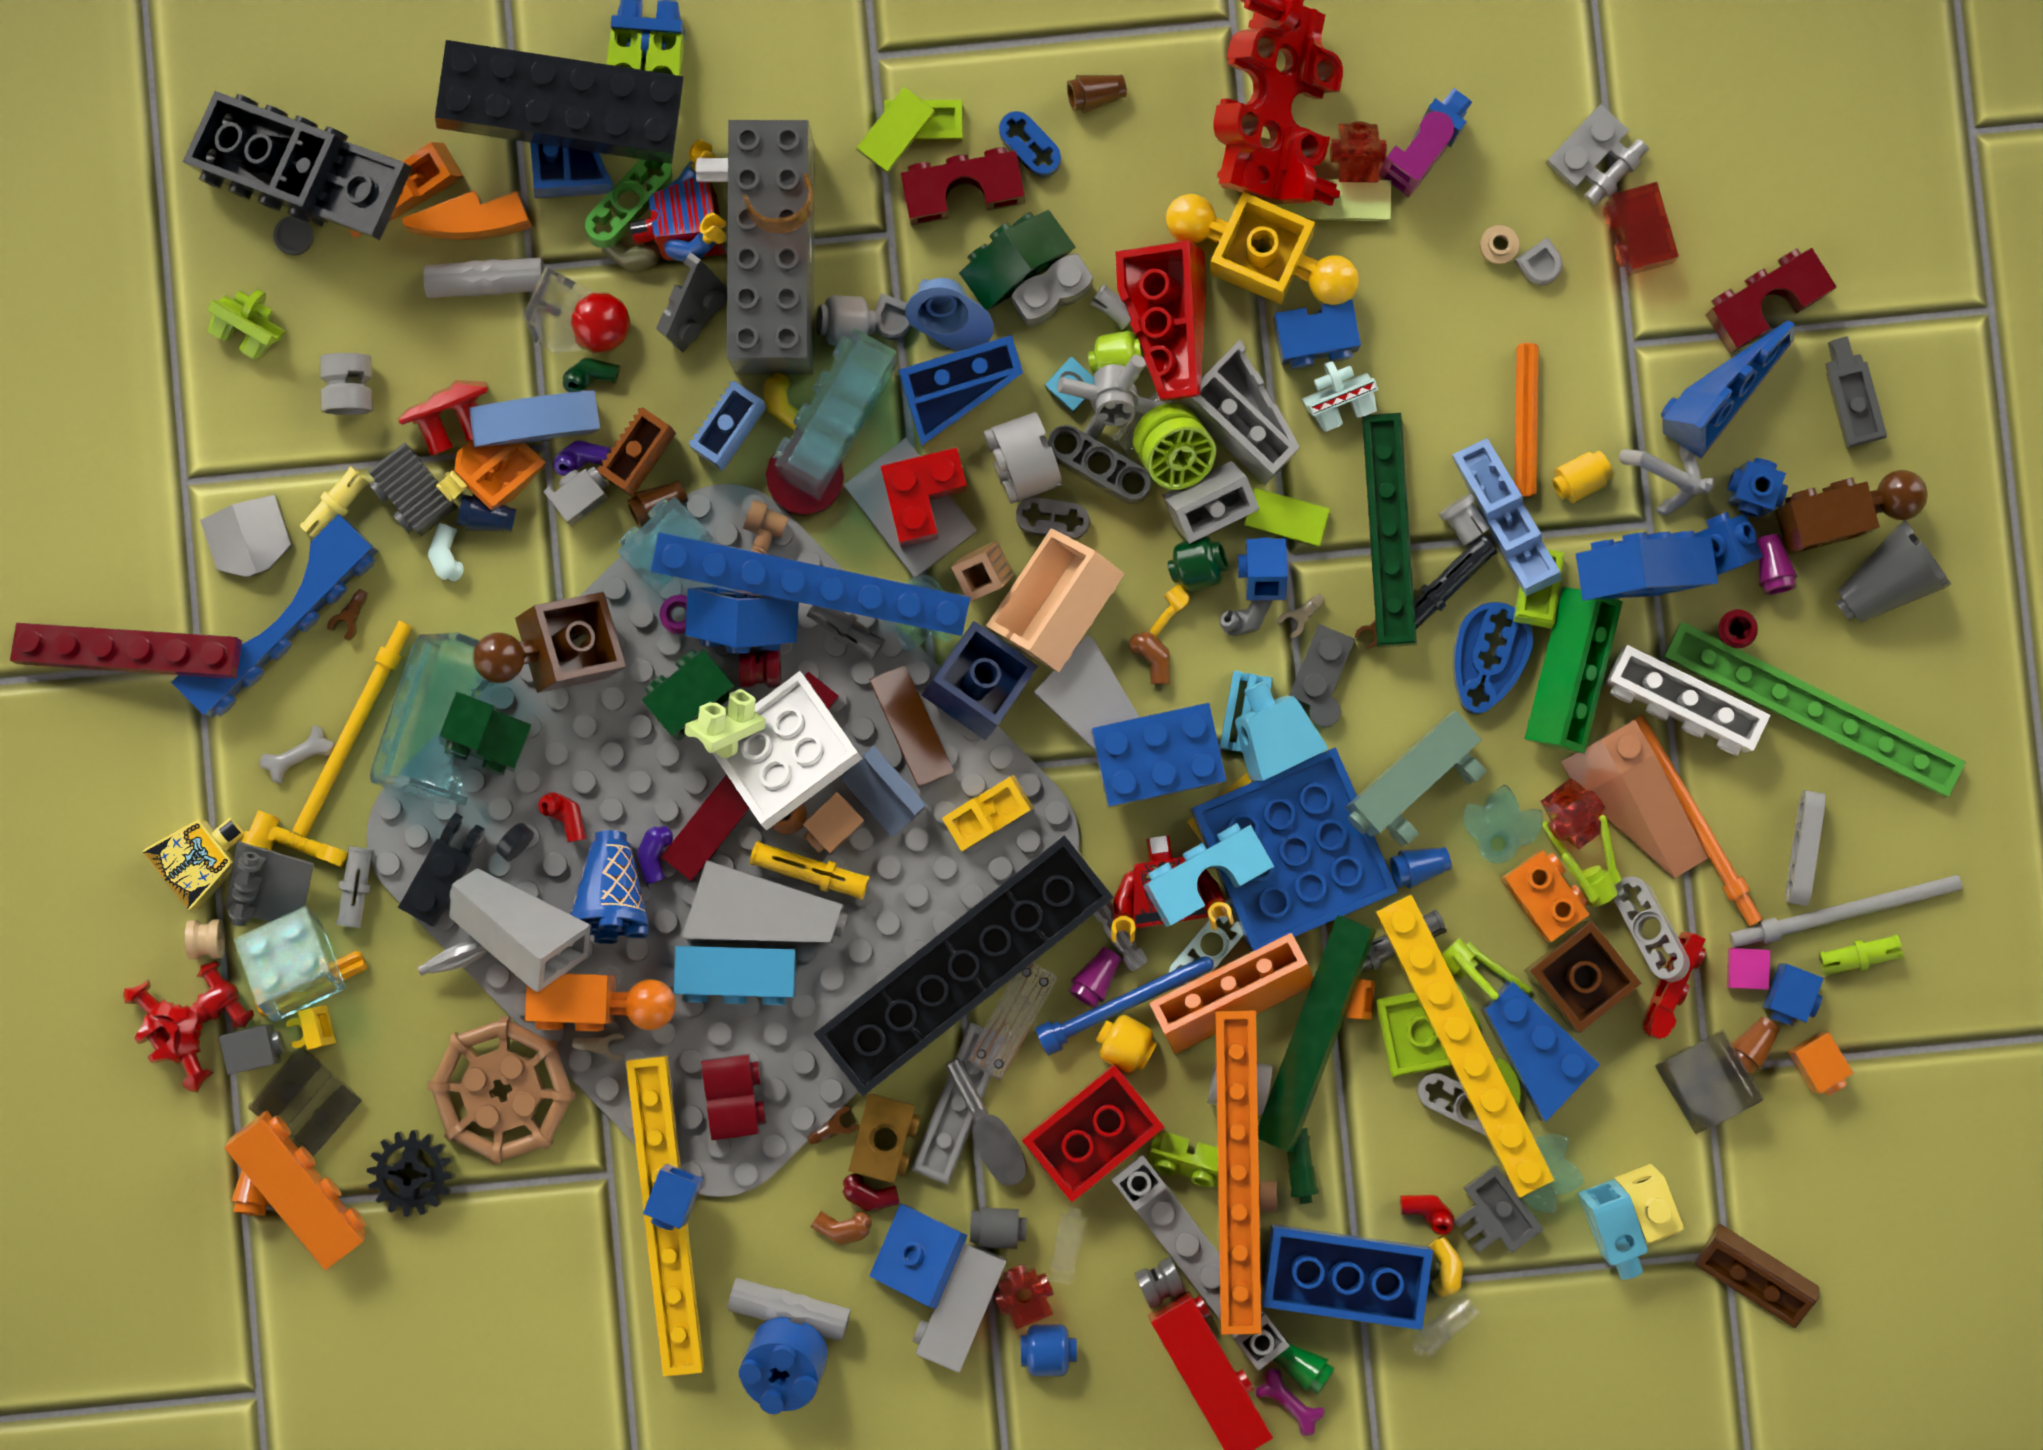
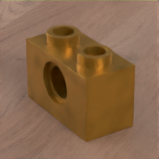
M870 1092L848 1171L890 1183H895L897 1175L905 1176L910 1153L903 1152L907 1136L915 1138L921 1115L914 1113L916 1105ZM881 1128L892 1129L897 1136L896 1146L889 1150L879 1148L875 1142L877 1130Z

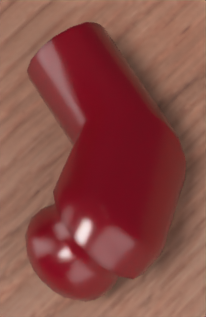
M850 1174L843 1180L844 1189L842 1193L846 1200L866 1212L900 1205L896 1185L873 1190L864 1184L863 1177L859 1174Z

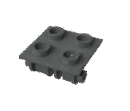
M238 841L225 909L229 910L228 916L231 918V923L235 926H245L247 921L255 917L300 931L314 863Z

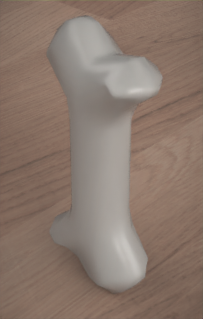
M314 725L306 742L280 755L263 754L259 764L261 768L270 771L273 782L281 784L288 768L313 755L330 756L335 744L333 741L324 738L322 728Z

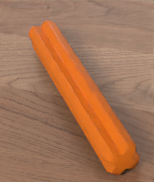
M1521 343L1516 348L1514 483L1523 498L1534 497L1537 491L1539 346L1535 343Z

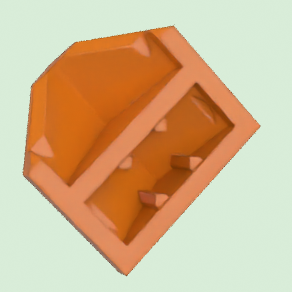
M471 440L457 451L454 472L465 482L467 488L489 509L493 510L514 500L545 467L546 462L526 443L474 447V441Z

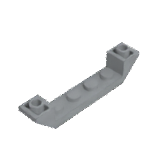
M1141 1155L1111 1180L1220 1319L1219 1253L1145 1157ZM1262 1308L1261 1334H1231L1258 1371L1290 1346Z

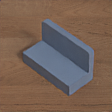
M873 746L862 755V760L842 776L841 780L888 834L895 836L920 814L927 805L878 749Z

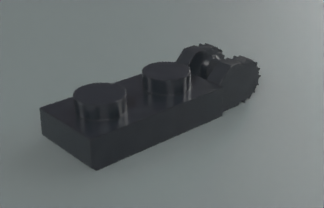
M456 812L445 826L440 839L435 840L398 906L399 909L432 927H435L450 900L449 894L452 884L464 876L473 860L471 855L485 828L475 825L468 833L461 851L449 845L462 825L463 816Z

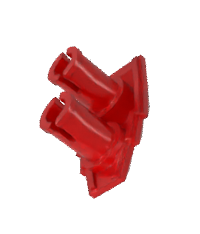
M455 380L449 387L433 393L426 401L409 407L398 418L399 424L404 425L410 422L418 424L430 456L453 447L439 414L446 409H454L464 431L466 441L473 440L469 408L478 406L476 400L479 398L478 396L487 393V383L483 381Z

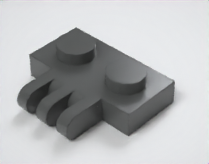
M1494 1164L1463 1187L1474 1202V1205L1457 1216L1453 1221L1457 1227H1460L1470 1219L1473 1220L1475 1224L1463 1232L1467 1240L1479 1232L1484 1235L1483 1238L1477 1240L1472 1246L1476 1253L1485 1249L1498 1238L1513 1253L1544 1230L1522 1199L1516 1196L1511 1184L1497 1165Z

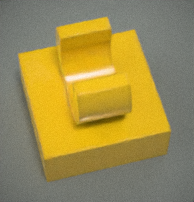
M327 1005L298 1011L299 1017L292 1018L286 1022L287 1027L298 1025L302 1027V1039L291 1042L294 1048L307 1046V1050L337 1043Z

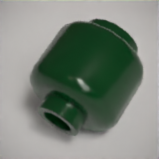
M1204 536L1190 544L1187 541L1177 544L1173 549V559L1167 563L1173 582H1180L1189 592H1195L1219 584L1223 580L1224 572L1229 570L1227 556L1221 542H1214L1209 536Z

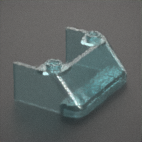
M458 632L421 634L416 638L410 649L370 773L372 783L442 804L466 805L468 797L459 795L463 778L459 776V768L453 765L454 757L444 753V746L440 745L439 734L456 691L474 698L476 692H482L487 686L491 687L494 684L483 679L474 667L473 652L480 640Z

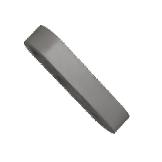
M1803 790L1801 794L1785 890L1786 903L1803 906L1809 904L1825 811L1824 793Z
M1629 876L1623 878L1615 886L1618 894L1614 901L1651 971L1657 977L1667 982L1681 980L1689 970V957L1655 893L1648 883L1638 877ZM1631 887L1642 891L1637 895V899L1641 906L1647 910L1640 912L1634 903L1629 900L1626 901L1630 897L1629 889ZM1652 918L1658 919L1661 924L1659 935L1651 940L1645 939L1642 934L1644 923ZM1663 946L1667 954L1678 958L1673 962L1675 968L1673 971L1661 968L1666 963L1662 952L1654 948Z
M1429 1073L1420 1079L1417 1085V1096L1423 1105L1486 1136L1478 1118L1467 1120L1461 1115L1460 1104L1467 1096L1459 1082L1439 1073ZM1437 1080L1443 1082L1441 1089L1451 1095H1454L1455 1087L1461 1090L1453 1101L1452 1112L1445 1110V1107L1450 1102L1436 1097L1433 1102L1428 1100L1430 1093L1425 1090L1428 1083L1434 1085Z

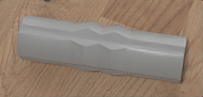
M542 257L510 260H472L463 263L424 266V288L428 298L478 297L482 295L545 291L546 286L545 267Z
M737 1277L734 1281L727 1306L729 1311L765 1321L786 1317L791 1318L790 1322L799 1325L805 1322L813 1326L823 1337L841 1342L844 1339L851 1314V1309Z

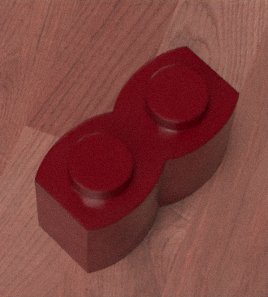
M750 1053L702 1060L701 1067L711 1141L759 1134L760 1125L767 1124L764 1101H756L754 1086L761 1085L759 1062H751Z

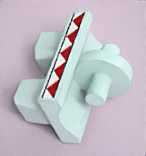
M1330 361L1324 364L1326 375L1314 380L1319 392L1302 398L1305 409L1314 416L1321 429L1329 431L1343 424L1337 408L1342 404L1350 402L1356 417H1364L1376 412L1377 407L1373 392L1377 391L1378 387L1375 379H1371L1367 372L1354 377L1351 366L1337 370L1334 363Z

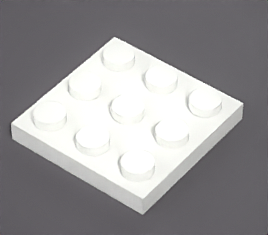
M801 671L755 704V712L766 719L765 729L739 740L738 750L734 756L722 758L715 752H712L766 831L863 759Z

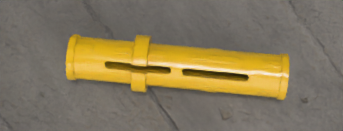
M756 841L749 861V865L759 866L788 877L818 885L821 891L828 892L831 889L856 897L859 900H863L870 876H864L836 867V862L829 860L828 863H823L763 844L760 841Z

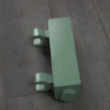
M1457 711L1445 715L1344 807L1350 813L1348 816L1350 823L1361 834L1367 833L1370 837L1381 833L1387 828L1391 836L1401 847L1409 844L1419 833L1410 822L1403 818L1401 813L1453 766L1468 785L1472 782H1477L1487 773L1485 768L1468 753L1482 739Z

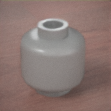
M831 295L824 304L818 306L816 318L818 335H823L825 342L829 345L859 347L864 344L867 335L873 334L875 331V311L868 309L867 302L863 297Z

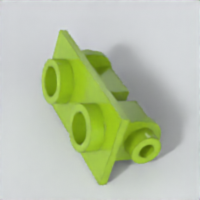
M1163 1131V1134L1157 1133L1153 1137L1151 1150L1146 1160L1156 1172L1166 1176L1178 1174L1191 1178L1194 1184L1201 1187H1218L1217 1147L1197 1142L1194 1155L1186 1153L1190 1142L1188 1138Z

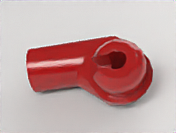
M1400 1195L1401 1215H1422L1432 1227V1230L1438 1235H1447L1453 1230L1454 1215L1438 1196Z

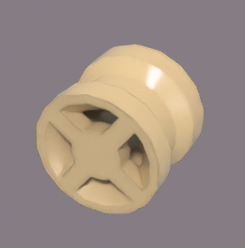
M198 920L187 921L185 949L188 959H199L202 955H209L212 959L223 957L225 933L222 920H211L208 924H201Z

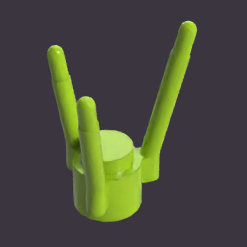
M1601 815L1599 817L1607 870H1603L1600 865H1596L1582 871L1550 823L1544 821L1542 827L1561 854L1562 860L1579 883L1589 905L1596 907L1614 899L1618 894L1614 884L1620 882L1622 878L1616 868L1606 816Z
M1459 938L1442 953L1478 1028H1480L1481 1024L1454 975L1456 974L1462 979L1468 974L1493 1000H1497L1499 994L1474 968L1478 965L1475 959L1506 981L1514 982L1527 995L1532 993V988L1481 953L1471 941L1466 945Z

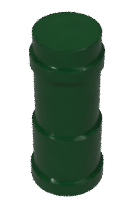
M1302 1128L1294 1152H1287L1291 1186L1290 1194L1291 1197H1299L1300 1204L1313 1203L1311 1195L1319 1194L1315 1169L1312 1164L1309 1143L1310 1135L1308 1136L1307 1128Z

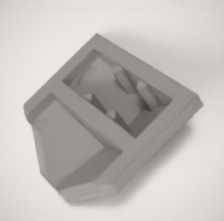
M276 495L233 504L200 520L216 569L222 572L249 577L267 571L292 546Z

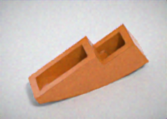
M430 142L403 161L412 167V171L389 221L418 206L463 177L445 143ZM349 229L354 238L364 235Z
M474 190L401 218L404 226L410 233L452 240L487 239L510 235L533 227L524 202L517 191L482 204L481 198Z

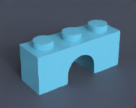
M1236 823L1217 834L1220 842L1206 849L1204 843H1201L1183 853L1182 855L1186 861L1172 869L1168 862L1148 873L1152 881L1146 883L1143 887L1166 927L1173 925L1205 906L1197 890V880L1206 868L1222 870L1229 877L1234 888H1237L1274 867L1251 825L1241 830Z

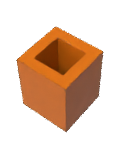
M1819 1032L1787 1051L1812 1093L1820 1094L1824 1092L1826 1096H1829L1847 1085L1845 1079L1854 1074L1829 1032Z

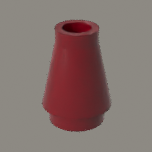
M1734 609L1724 614L1721 618L1718 635L1720 640L1726 645L1737 649L1745 648L1756 639L1758 625L1756 619L1749 612L1742 609ZM1731 625L1736 627L1738 631L1737 637L1730 635L1728 628Z

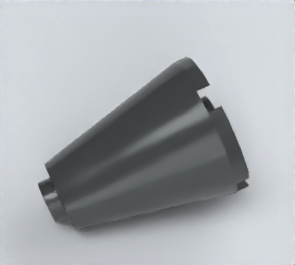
M1904 520L1896 526L1838 589L1841 598L1836 601V604L1849 621L1856 617L1861 623L1943 590L1951 585V582L1946 578L1947 576L1923 542L1917 539L1911 526Z

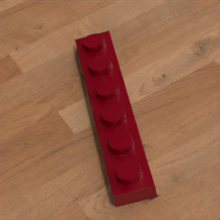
M16 622L10 661L20 665L236 679L242 640L232 636Z

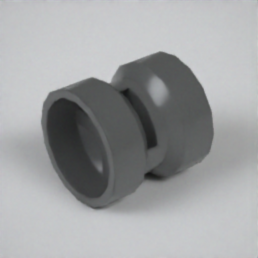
M1171 1257L1161 1260L1156 1268L1151 1270L1144 1268L1134 1273L1150 1309L1161 1305L1163 1299L1169 1296L1176 1298L1187 1293Z

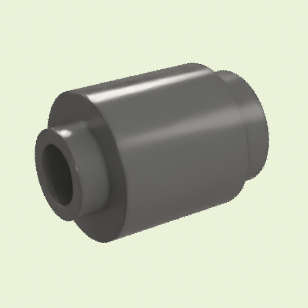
M982 1207L981 1211H971L970 1242L979 1243V1247L1017 1249V1241L1025 1242L1027 1218L1019 1217V1209Z

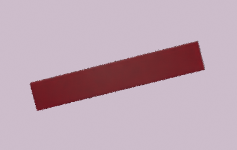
M808 671L805 677L829 710L840 696ZM727 774L661 855V858L692 882L704 868L706 860L709 861L750 810Z

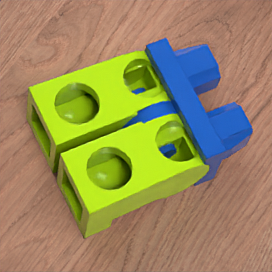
M621 0L617 16L612 15L611 32L606 64L644 70V63H646V71L682 76L685 29L681 20L678 2L669 0L658 1L656 18H643L642 0Z

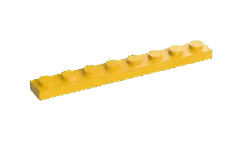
M1412 894L1374 912L1516 1196L1521 1198L1554 1181L1555 1179Z
M668 1055L628 1059L626 1061L643 1211L659 1170L666 1164L681 1169ZM644 1215L663 1377L702 1373L705 1367L688 1223L680 1229L674 1227L673 1230H666L652 1224V1217Z

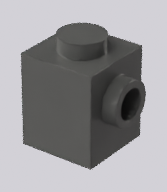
M273 1024L219 1036L227 1075L282 1063L280 1054L285 1053L284 1041L281 1032L274 1030Z

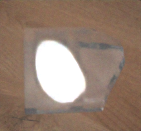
M545 267L523 314L534 342L555 353L585 350L575 343L570 319L578 301L596 292Z

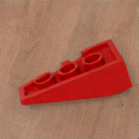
M1189 240L1115 251L1117 290L1121 301L1125 303L1129 313L1130 324L1134 334L1138 336L1145 354L1144 360L1160 400L1166 401L1200 396L1207 292L1205 251Z

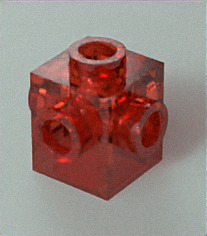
M1363 121L1338 124L1337 139L1330 140V163H1337L1339 182L1378 183L1380 163H1384L1387 153L1386 139L1379 138L1378 124H1369Z
M1569 778L1540 801L1551 820L1547 826L1554 837L1561 843L1567 840L1580 850L1601 833L1599 817L1603 815L1602 811L1605 809L1603 802L1592 790L1587 791L1572 778Z
M1025 1264L1003 1272L1005 1279L998 1282L1000 1291L994 1293L1002 1316L1010 1313L1016 1330L1053 1315L1048 1297L1053 1296L1054 1292L1046 1273L1038 1275L1035 1267L1027 1270ZM1020 1289H1028L1032 1295L1030 1298L1022 1300L1017 1296V1292Z

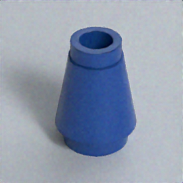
M1445 847L1439 849L1401 850L1397 856L1390 858V869L1395 884L1398 887L1406 886L1409 889L1444 873V871L1451 870L1452 867L1450 855Z

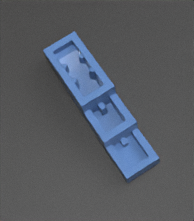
M1488 438L1452 454L1453 460L1469 492L1475 497L1474 502L1479 512L1489 525L1491 535L1524 594L1529 596L1562 580L1560 570L1542 541V534L1524 506L1521 493Z

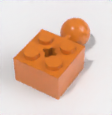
M565 973L539 992L531 989L526 984L525 1021H535V1029H564V1022L575 1023V1031H604V1024L614 1023V1015L628 1016L629 1020L641 1029L657 1030L670 1022L676 1010V999L672 990L665 983L655 979L640 981L629 992L616 991V975Z

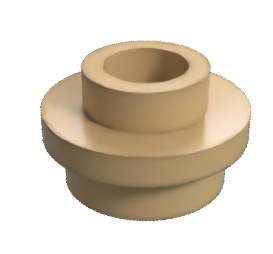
M1495 225L1488 228L1480 239V251L1483 257L1493 264L1510 262L1519 250L1517 234L1505 225ZM1499 237L1503 238L1507 243V248L1505 250H1497L1493 245V240Z

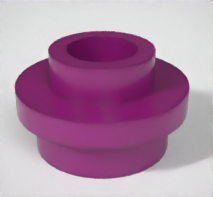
M673 595L667 598L661 605L659 612L660 621L669 632L685 634L686 619L682 622H676L672 615L677 608H684L686 610L687 596Z

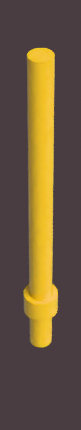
M399 620L386 646L380 647L374 659L377 661V664L292 831L307 837L391 669L396 670L402 658L399 654L413 626Z

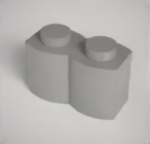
M1079 254L1065 256L1052 264L1045 275L1034 276L1021 283L1012 294V305L1027 327L1042 324L1056 313L1059 306L1070 305L1082 299L1092 287L1093 276Z

